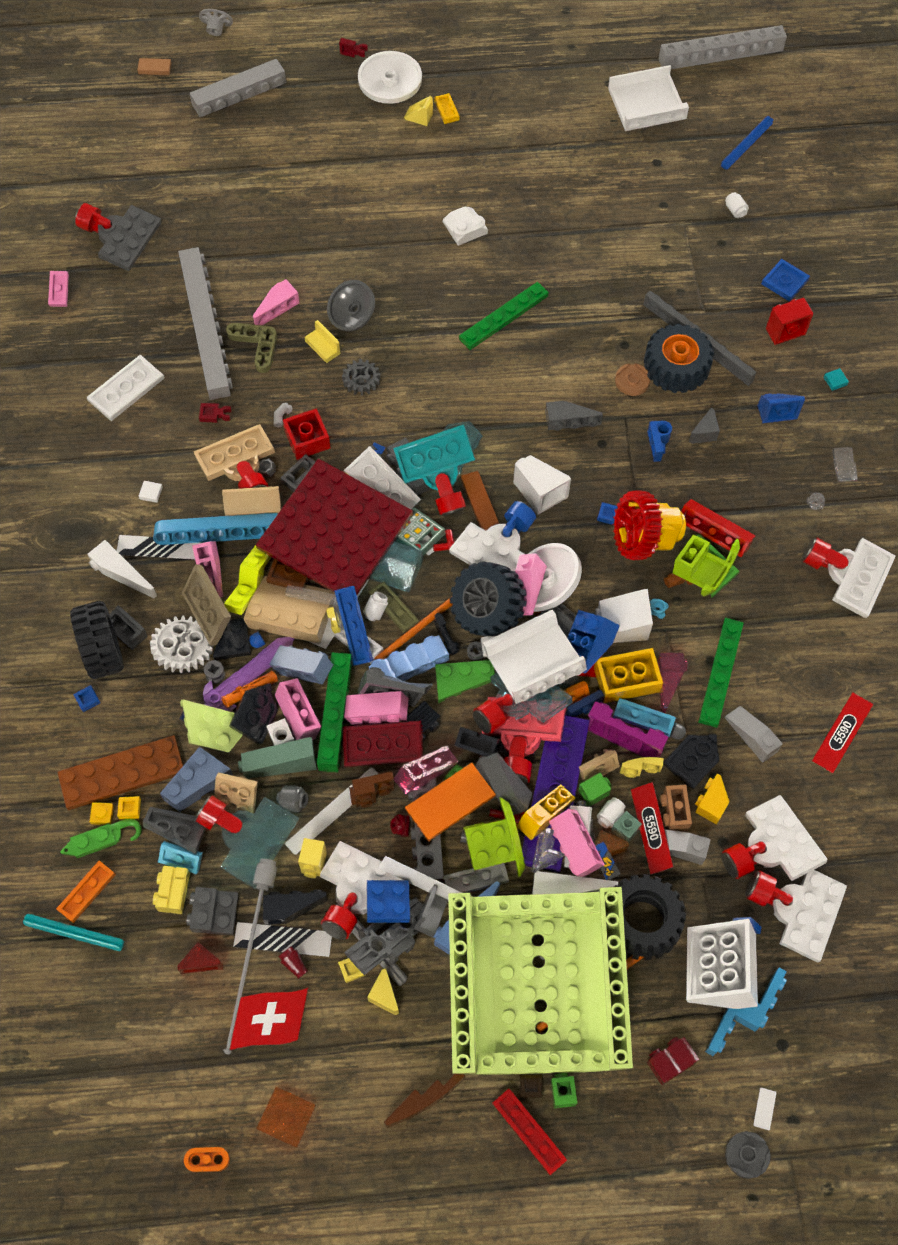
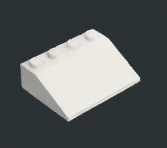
M749 919L687 927V1002L733 1009L758 1007L756 933Z

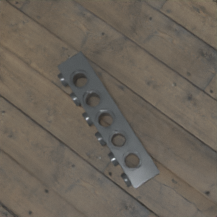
M434 761L410 762L411 769H407V782H412V788H408L409 801H415L436 787ZM419 781H425L427 785L424 787L417 786V783ZM415 824V827H411V839H416V847H412L413 859H417L418 866L414 867V870L444 884L440 834L431 840L432 843L430 845L424 846L421 844V841L426 838ZM424 859H431L433 864L425 866L422 861Z

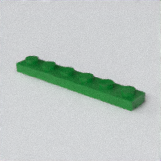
M538 282L534 283L460 334L459 340L469 350H472L547 298L549 292Z
M729 618L724 619L698 723L716 728L719 725L743 622Z

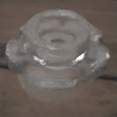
M813 493L807 498V504L813 510L822 509L825 505V498L821 493Z

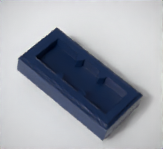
M598 690L568 706L566 716L577 717L582 713L584 715L590 713L595 701L603 703V692Z

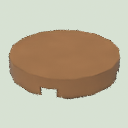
M640 364L623 365L616 372V387L626 395L637 396L643 394L650 385V379L647 377L648 370H645V367Z

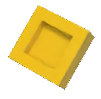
M119 797L118 818L138 819L140 817V797Z
M92 802L90 824H112L113 803Z

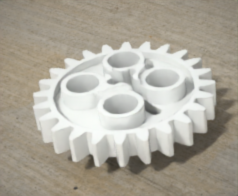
M175 616L173 622L167 619V624L160 623L161 629L155 628V634L151 635V654H153L154 660H158L159 666L164 664L165 670L169 667L172 668V672L176 668L179 669L180 673L185 668L190 672V667H194L197 670V664L204 666V659L209 660V654H213L212 648L214 645L208 643L197 620L193 622L191 616L188 620H185L184 616L181 617V620H178Z

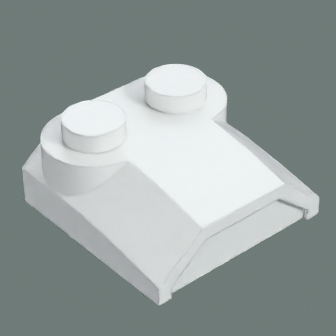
M462 207L450 212L443 219L444 225L458 246L488 234L484 218L479 216L473 208Z

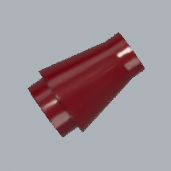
M292 946L279 956L280 963L298 979L308 972L298 950H295Z

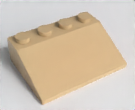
M264 576L249 601L244 616L247 627L320 644L329 619L326 610L333 607L336 598L335 593L309 585L305 586L303 592L269 584L266 581L267 576Z

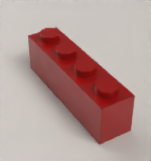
M692 499L681 510L687 527L730 551L733 543L738 539L740 545L739 557H742L748 551L755 538L754 534Z

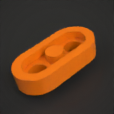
M221 1147L192 1148L184 1156V1165L191 1172H220L225 1170L230 1162L229 1153ZM199 1156V1164L194 1165L193 1158ZM217 1156H222L223 1158L220 1164L215 1163Z

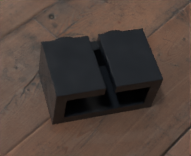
M460 727L454 746L487 757L498 752L501 740Z

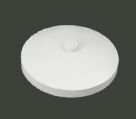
M383 51L371 55L361 64L358 71V83L362 92L374 101L388 104L399 103L417 93L422 83V71L417 61L411 56L397 51Z
M551 543L540 546L528 553L537 554L547 566L534 612L546 611L560 605L574 592L581 578L582 565L577 554L564 544Z

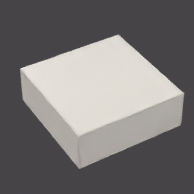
M144 481L139 499L157 503L163 488L162 484Z

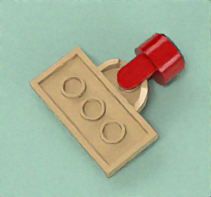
M260 424L194 451L195 458L208 481L225 474L229 479L239 481L238 489L269 487L263 475L257 473L260 467L259 459L274 454L275 450Z

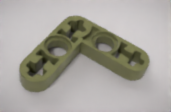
M242 323L229 324L226 332L230 340L258 343L255 368L260 373L268 372L271 369L277 341L276 330L270 326ZM250 331L256 332L254 336L247 335ZM268 334H271L269 336V341H267L266 336H268ZM269 347L270 351L262 352L261 349ZM263 358H265V363H264V365H263V366H260V365H262Z

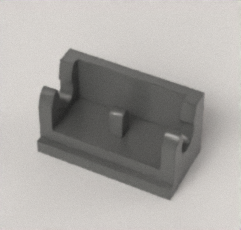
M118 605L110 613L115 633L127 647L134 650L148 636L145 629Z

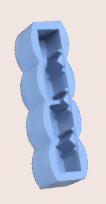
M429 636L422 643L410 644L404 651L392 652L386 659L374 660L369 666V670L372 667H377L387 676L406 681L414 675L424 673L435 667V664H444L449 661V653L440 636Z

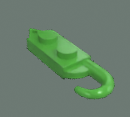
M124 819L113 824L109 823L71 837L70 842L60 852L64 855L76 856L78 859L116 845L121 839V829L128 826L136 828L135 835L130 838L131 841H134L140 836L142 827L136 819Z

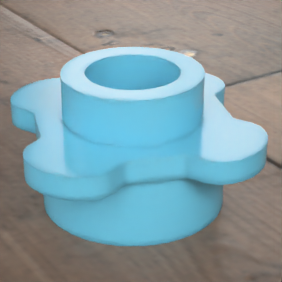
M652 599L650 601L651 615L663 619L665 617V610L668 609V604L661 599Z

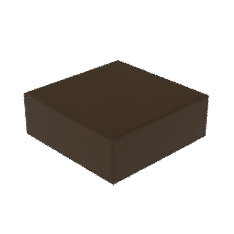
M520 1074V1098H542V1074Z

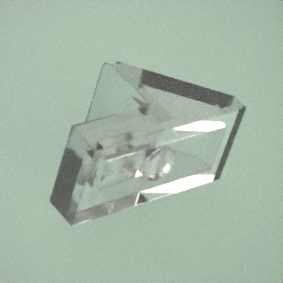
M546 827L538 836L531 872L536 873L551 866L565 855L552 849L555 839L553 838L554 830Z

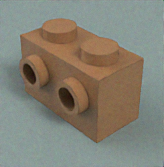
M686 785L666 786L663 794L660 795L661 806L665 807L666 813L663 814L664 826H667L668 830L689 831L692 820Z

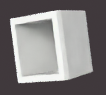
M531 455L521 458L515 463L513 483L538 515L568 498L571 478L568 475Z
M648 589L599 601L598 608H595V615L605 617L620 625L613 643L648 640L653 625Z

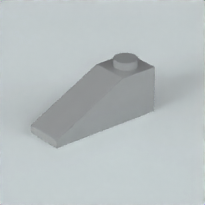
M737 707L724 717L762 763L776 754L781 748L782 742L770 728L743 707Z
M664 829L671 856L699 865L703 864L711 839L692 833Z

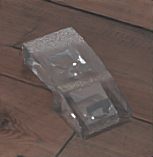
M852 447L834 448L832 450L838 482L857 481L856 463L853 460Z

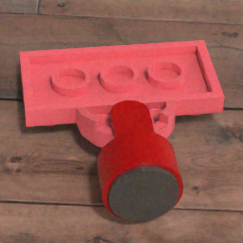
M488 697V699L493 700V701H494L495 699L499 698V697ZM513 700L517 707V712L506 720L505 725L492 734L482 731V734L487 736L501 737L502 744L509 753V757H505L503 760L524 784L530 782L532 763L524 759L525 756L534 753L539 748L541 740L561 742L566 712L565 702L526 700L516 704Z

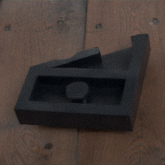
M244 618L232 619L227 624L213 654V659L216 661L251 655L248 629Z

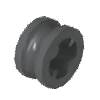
M472 642L468 645L467 655L471 660L479 661L483 658L482 644L480 642ZM473 648H476L479 651V654L475 655V652H473Z

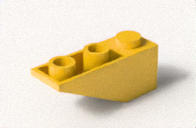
M559 785L528 809L516 827L530 840L534 839L550 825V820L560 815L575 800V797L564 786Z

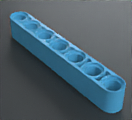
M278 513L160 520L155 523L153 540L159 545L260 539Z

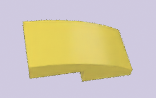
M644 757L622 763L620 774L634 778L636 776L640 777L642 770L648 773L661 772L664 758Z

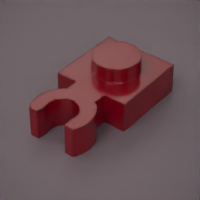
M201 403L199 421L218 423V418H221L223 421H230V415H225V413H231V407L224 406L220 408L219 404Z

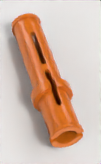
M270 671L242 687H236V690L221 697L222 703L226 708H229L241 701L246 690L278 682L277 675L274 671Z

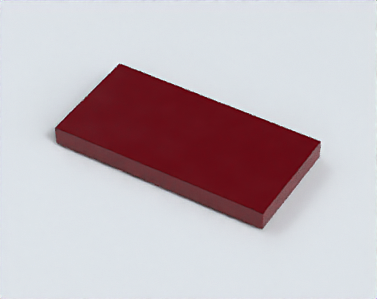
M410 721L343 727L344 767L423 761L422 722Z

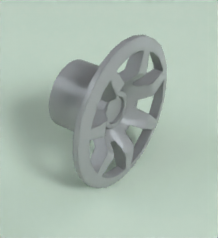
M204 9L199 13V19L207 24L206 32L213 36H220L222 34L223 25L230 27L233 24V19L229 14L217 9Z

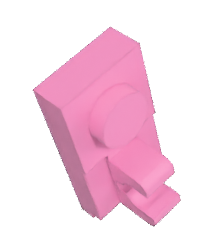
M50 271L48 299L50 307H67L69 278L67 271Z

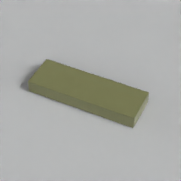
M384 581L369 591L370 596L374 592H380L388 597V605L384 612L403 634L419 623V620Z

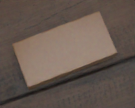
M139 58L138 74L170 75L171 59Z

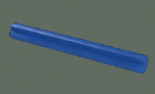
M766 116L721 162V167L725 170L729 169L773 124V118Z

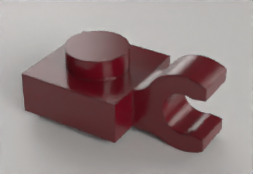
M341 38L339 41L340 54L353 58L356 55L365 57V51H368L367 44L356 45V41Z

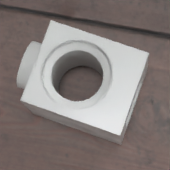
M285 718L266 726L273 745L294 741ZM280 735H286L284 740L277 739Z

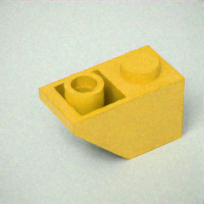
M719 774L714 779L710 778L705 786V789H707L706 794H700L695 803L698 806L695 813L716 825L729 804V799Z

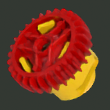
M629 491L619 499L620 503L616 504L618 508L614 510L616 514L613 517L614 524H612L614 525L612 532L615 533L613 539L616 540L615 545L618 546V551L626 559L644 560L651 557L656 552L655 550H672L675 543L679 542L685 534L686 521L679 508L670 507L667 503H657L658 500L650 492Z

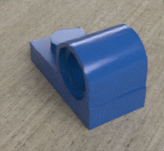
M667 421L649 422L647 432L653 460L658 462L662 460V456L665 454V444L670 440L672 426Z

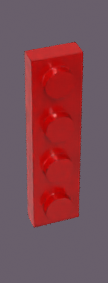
M510 1089L506 1090L492 1103L550 1176L567 1161L565 1156Z

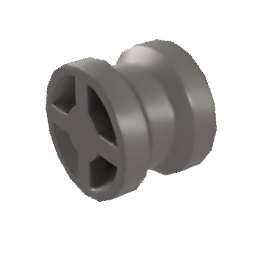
M209 661L205 665L204 673L208 682L212 681V684H219L224 680L225 671L219 661Z

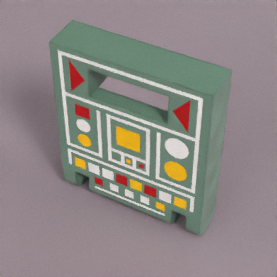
M413 507L411 509L413 510V515L395 540L422 558L446 532L445 528ZM431 531L432 537L422 545L420 541Z

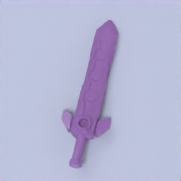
M277 638L244 667L216 687L215 690L213 689L212 681L208 682L203 691L204 705L229 712L233 711L236 705L226 708L222 703L221 697L236 690V687H242L258 678L271 667L269 664L279 646H292L294 638Z

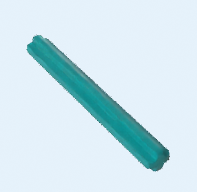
M26 914L23 920L25 926L112 950L121 951L124 946L122 939L39 916Z

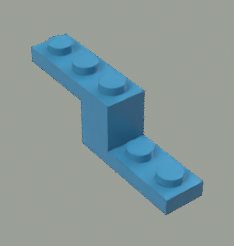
M779 967L774 972L758 1003V1007L727 1008L705 1052L711 1056H714L717 1052H722L726 1041L723 1039L726 1033L730 1034L736 1024L733 1020L754 1032L759 1027L763 1028L768 1020V1016H766L768 1009H773L778 998L775 997L777 990L781 991L787 981L784 978L787 971Z

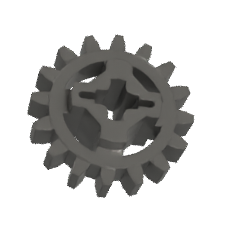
M359 359V362L356 363L353 360V365L347 364V369H343L342 381L344 387H347L349 392L354 390V395L360 392L361 396H363L364 392L370 394V389L375 391L376 385H380L381 376L379 368H375L374 362L369 364V360L362 362V359Z

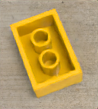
M653 648L599 658L594 665L599 689L604 694L603 703L618 701L619 698L628 699L659 693L663 686V680Z

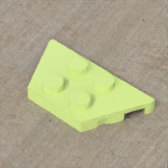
M181 700L180 704L183 706L184 722L188 729L187 736L190 744L222 752H230L243 736L229 726L235 713Z

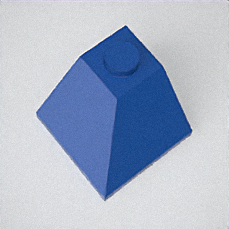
M788 394L762 395L758 403L762 423L798 419L805 397Z

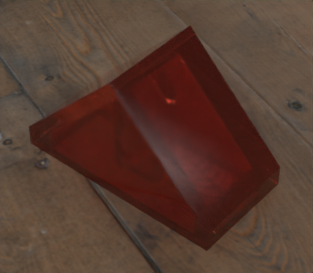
M197 942L177 967L180 974L222 970L223 964Z

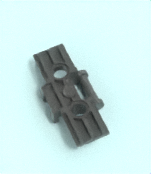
M416 897L409 902V928L403 927L401 923H387L390 928L378 936L375 932L386 923H372L366 929L362 928L358 932L361 940L345 951L346 956L364 976L388 956L390 958L388 963L392 966L398 961L399 955L404 951L408 953L414 948L415 940L413 936L419 932L414 929V926L423 906Z

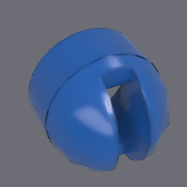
M259 631L250 636L249 641L252 647L260 648L266 644Z

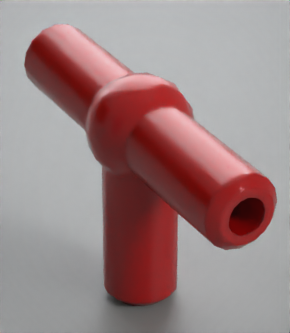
M447 529L445 531L447 543L433 545L434 552L449 550L455 543L452 530Z

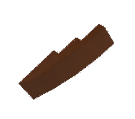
M454 1074L445 1085L437 1079L423 1095L415 1089L384 1121L385 1126L389 1128L431 1108L465 1080V1075Z

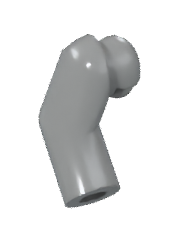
M282 403L274 412L275 427L283 426V415L292 412L293 408L291 405Z

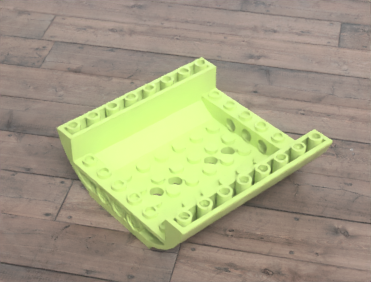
M622 887L600 888V892L483 897H472L470 893L448 894L453 1074L578 1073L633 1068ZM535 935H541L544 938V943L541 946L532 944V938ZM541 956L545 959V964L542 968H536L533 965L535 957ZM544 1000L547 1003V1008L544 1012L535 1010L534 1005L536 1001ZM545 1022L548 1025V1031L542 1035L538 1034L535 1030L537 1023Z

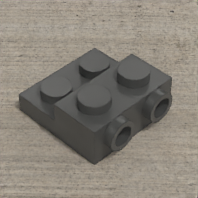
M196 887L195 892H191L190 905H193L192 913L187 915V926H190V930L195 933L234 936L239 893L217 891L215 888Z

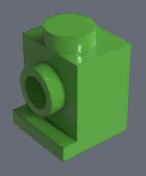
M568 1073L556 1074L555 1078L551 1079L554 1109L576 1106L577 1097L574 1076L568 1077ZM559 1088H566L567 1094H560Z

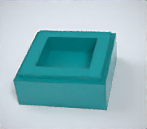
M840 368L826 373L823 377L832 391L847 386L849 383Z

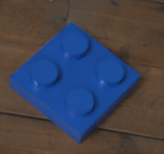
M781 259L762 280L761 284L790 302L808 282L810 276Z
M367 880V923H409V880Z

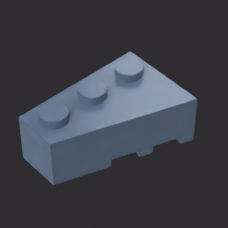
M199 747L160 794L166 803L181 812L201 799V796L215 790V779L218 772L232 776L233 774L229 767Z

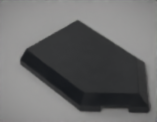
M271 683L246 690L229 725L230 728L258 744H263L268 733L266 726L272 724L278 711L277 704L272 696Z
M688 735L663 762L664 766L688 787L694 789L719 762L717 735Z

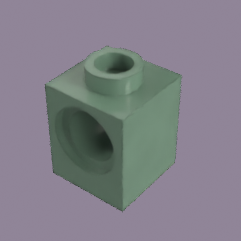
M625 811L613 825L611 833L627 846L639 832L642 823Z

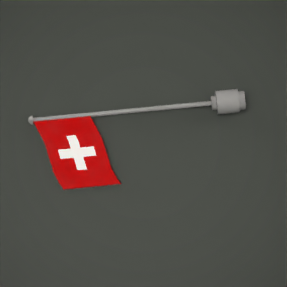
M260 859L255 870L253 884L257 885L256 889L260 890L227 1046L223 1050L227 1055L234 1049L252 1045H282L294 1042L299 1037L308 988L294 992L260 993L241 997L263 893L268 891L269 888H273L276 877V861L269 859Z

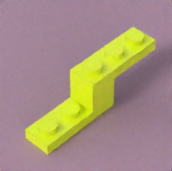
M256 545L240 565L239 584L224 603L228 612L242 615L263 580L264 567L272 557L257 549Z

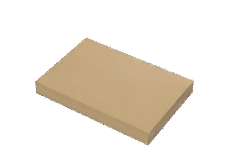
M279 486L222 490L225 516L279 513L281 510Z

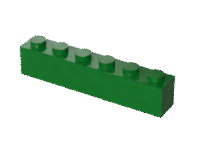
M332 652L331 663L333 667L328 676L317 766L319 771L339 773L343 727L345 725L346 695L349 694L352 657L351 654Z

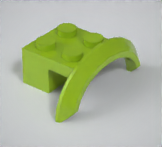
M693 534L675 559L673 574L701 587L702 596L714 593L725 579L740 550L738 539L733 543L725 561L708 552L710 542Z
M499 797L505 819L463 827L472 867L474 870L515 860L517 875L521 877L525 870V864L515 819L509 802Z

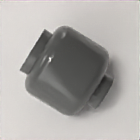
M285 785L277 793L276 800L283 811L298 813L307 806L308 794L303 787Z

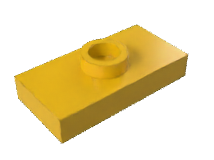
M450 93L434 97V102L444 124L460 120Z

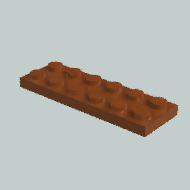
M173 735L58 771V777L67 810H72L92 802L94 803L173 778L183 767V762L176 738Z

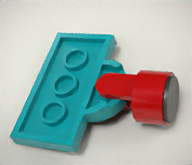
M464 424L393 448L405 484L423 478L427 486L438 490L440 498L436 499L435 502L440 515L447 516L465 509L466 505L462 492L454 493L452 486L458 479V466L475 461Z

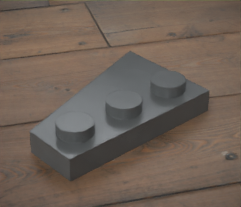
M149 807L143 820L144 828L194 854L197 853L207 829L195 822L196 816Z

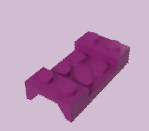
M595 701L588 715L590 717L588 731L643 758H660L668 740V736L664 732L650 728L648 733L645 734L637 727L632 728L626 725L621 719L612 718L613 710L607 704Z

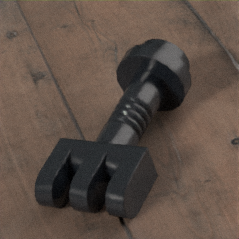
M436 613L434 625L438 633L440 632L444 638L449 655H455L460 651V645L458 642H453L442 614Z

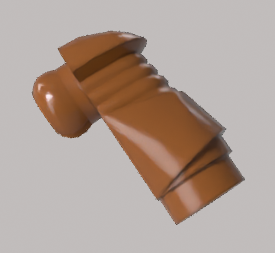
M669 573L664 578V583L668 588L682 584L685 581L689 585L693 584L673 573Z

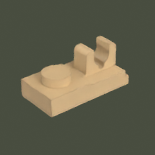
M604 749V754L601 756L595 754L594 759L579 766L582 781L584 782L598 773L604 776L620 767L617 752Z

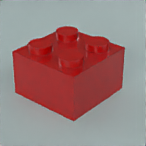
M805 298L794 299L783 305H776L772 308L766 331L775 345L806 335L814 313Z
M317 408L283 419L284 431L296 460L301 459L305 454L310 456L331 448L329 435Z

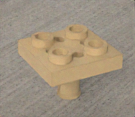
M218 772L215 779L214 796L227 804L224 810L232 814L253 818L255 814L257 781L249 780L245 776L236 777Z

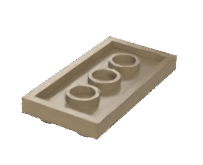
M195 564L182 591V595L210 645H217L231 616L203 566Z

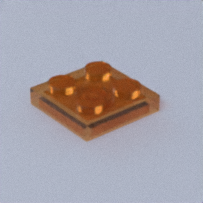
M275 1087L256 1129L297 1148L316 1105Z

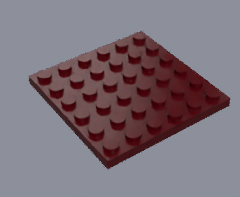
M318 458L259 539L256 548L332 592L354 586L356 595H358L413 515V510Z

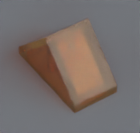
M600 830L594 844L596 846L604 842L611 856L626 852L629 847L628 841Z

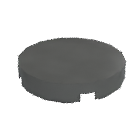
M748 1131L737 1133L730 1138L726 1145L725 1158L727 1165L739 1177L746 1179L756 1178L763 1174L770 1164V1150L765 1140L756 1133Z

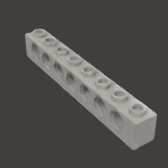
M780 25L662 44L659 62L661 67L671 65V69L781 52L784 49L787 36L783 26Z

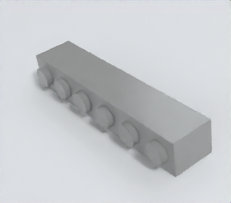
M277 59L266 62L190 92L192 106L199 117L208 115L285 84V71Z

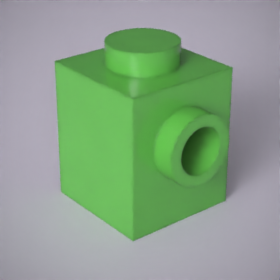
M598 773L581 783L578 791L588 807L608 797L612 786L607 777H603L601 773Z

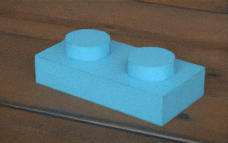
M164 841L160 847L158 863L175 868H186L190 873L197 874L200 870L202 853L197 851L194 854L179 845Z

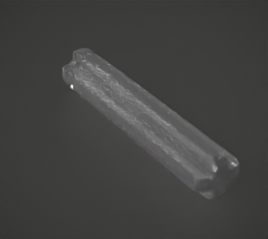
M288 585L286 588V596L338 606L335 594Z

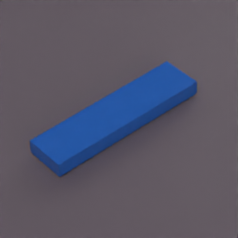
M351 586L335 590L353 665L373 661L355 587Z

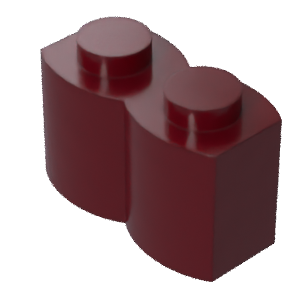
M675 1037L667 1043L668 1048L663 1051L658 1048L649 1054L651 1059L648 1060L647 1064L661 1085L669 1082L700 1060L685 1037L680 1040L678 1037Z

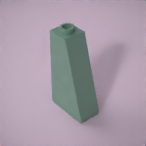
M312 737L241 753L242 760L238 761L239 773L243 772V775L248 779L317 770Z

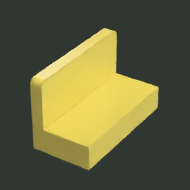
M317 320L315 321L316 330L305 336V342L328 363L340 355L339 341Z

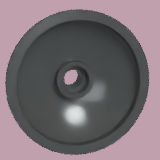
M348 280L338 285L331 293L327 304V314L330 322L336 328L346 332L362 328L370 320L375 308V297L371 288L359 280Z

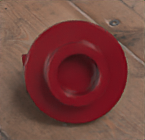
M397 814L392 818L390 822L392 833L401 835V837H409L410 816Z

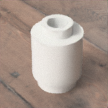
M736 192L729 194L725 200L728 209L736 218L745 216L749 207L741 195Z
M374 592L363 610L365 617L370 621L380 620L388 605V597L380 592Z
M614 797L608 800L597 814L598 823L604 828H612L616 821L624 814L626 807L624 803Z

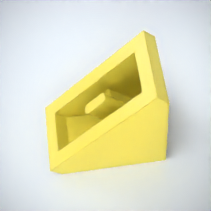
M429 96L411 105L404 118L408 121L427 126L433 116V98Z
M382 969L368 995V1001L397 1015L399 1010L387 970Z

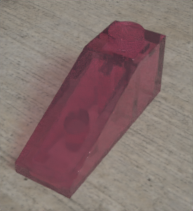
M660 653L658 667L663 680V686L660 691L662 713L666 714L684 671H687L688 663L687 660H684V653Z
M445 746L402 765L394 781L406 795L421 788L454 766L458 760L448 747Z

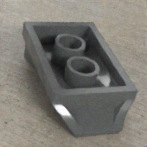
M372 667L362 676L358 694L402 691L409 699L408 706L415 707L420 698L427 694L433 684L405 682L385 675L380 668Z

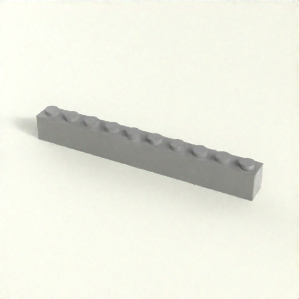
M199 247L178 251L209 398L213 400L231 396L230 389L233 386L231 378H227V374H230L228 364L223 362V360H227L225 350L220 348V346H224L222 336L217 334V332H220L219 322H215L214 318H217L216 309L211 306L214 304L213 295L208 293V291H212L210 281L205 279L208 277L207 267L202 265L206 264L204 254H200Z

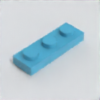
M619 698L613 715L614 719H621L626 723L646 730L650 728L661 730L668 737H670L676 719L674 716Z

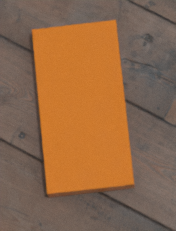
M470 763L407 805L405 810L429 842L494 798L496 794L473 763Z

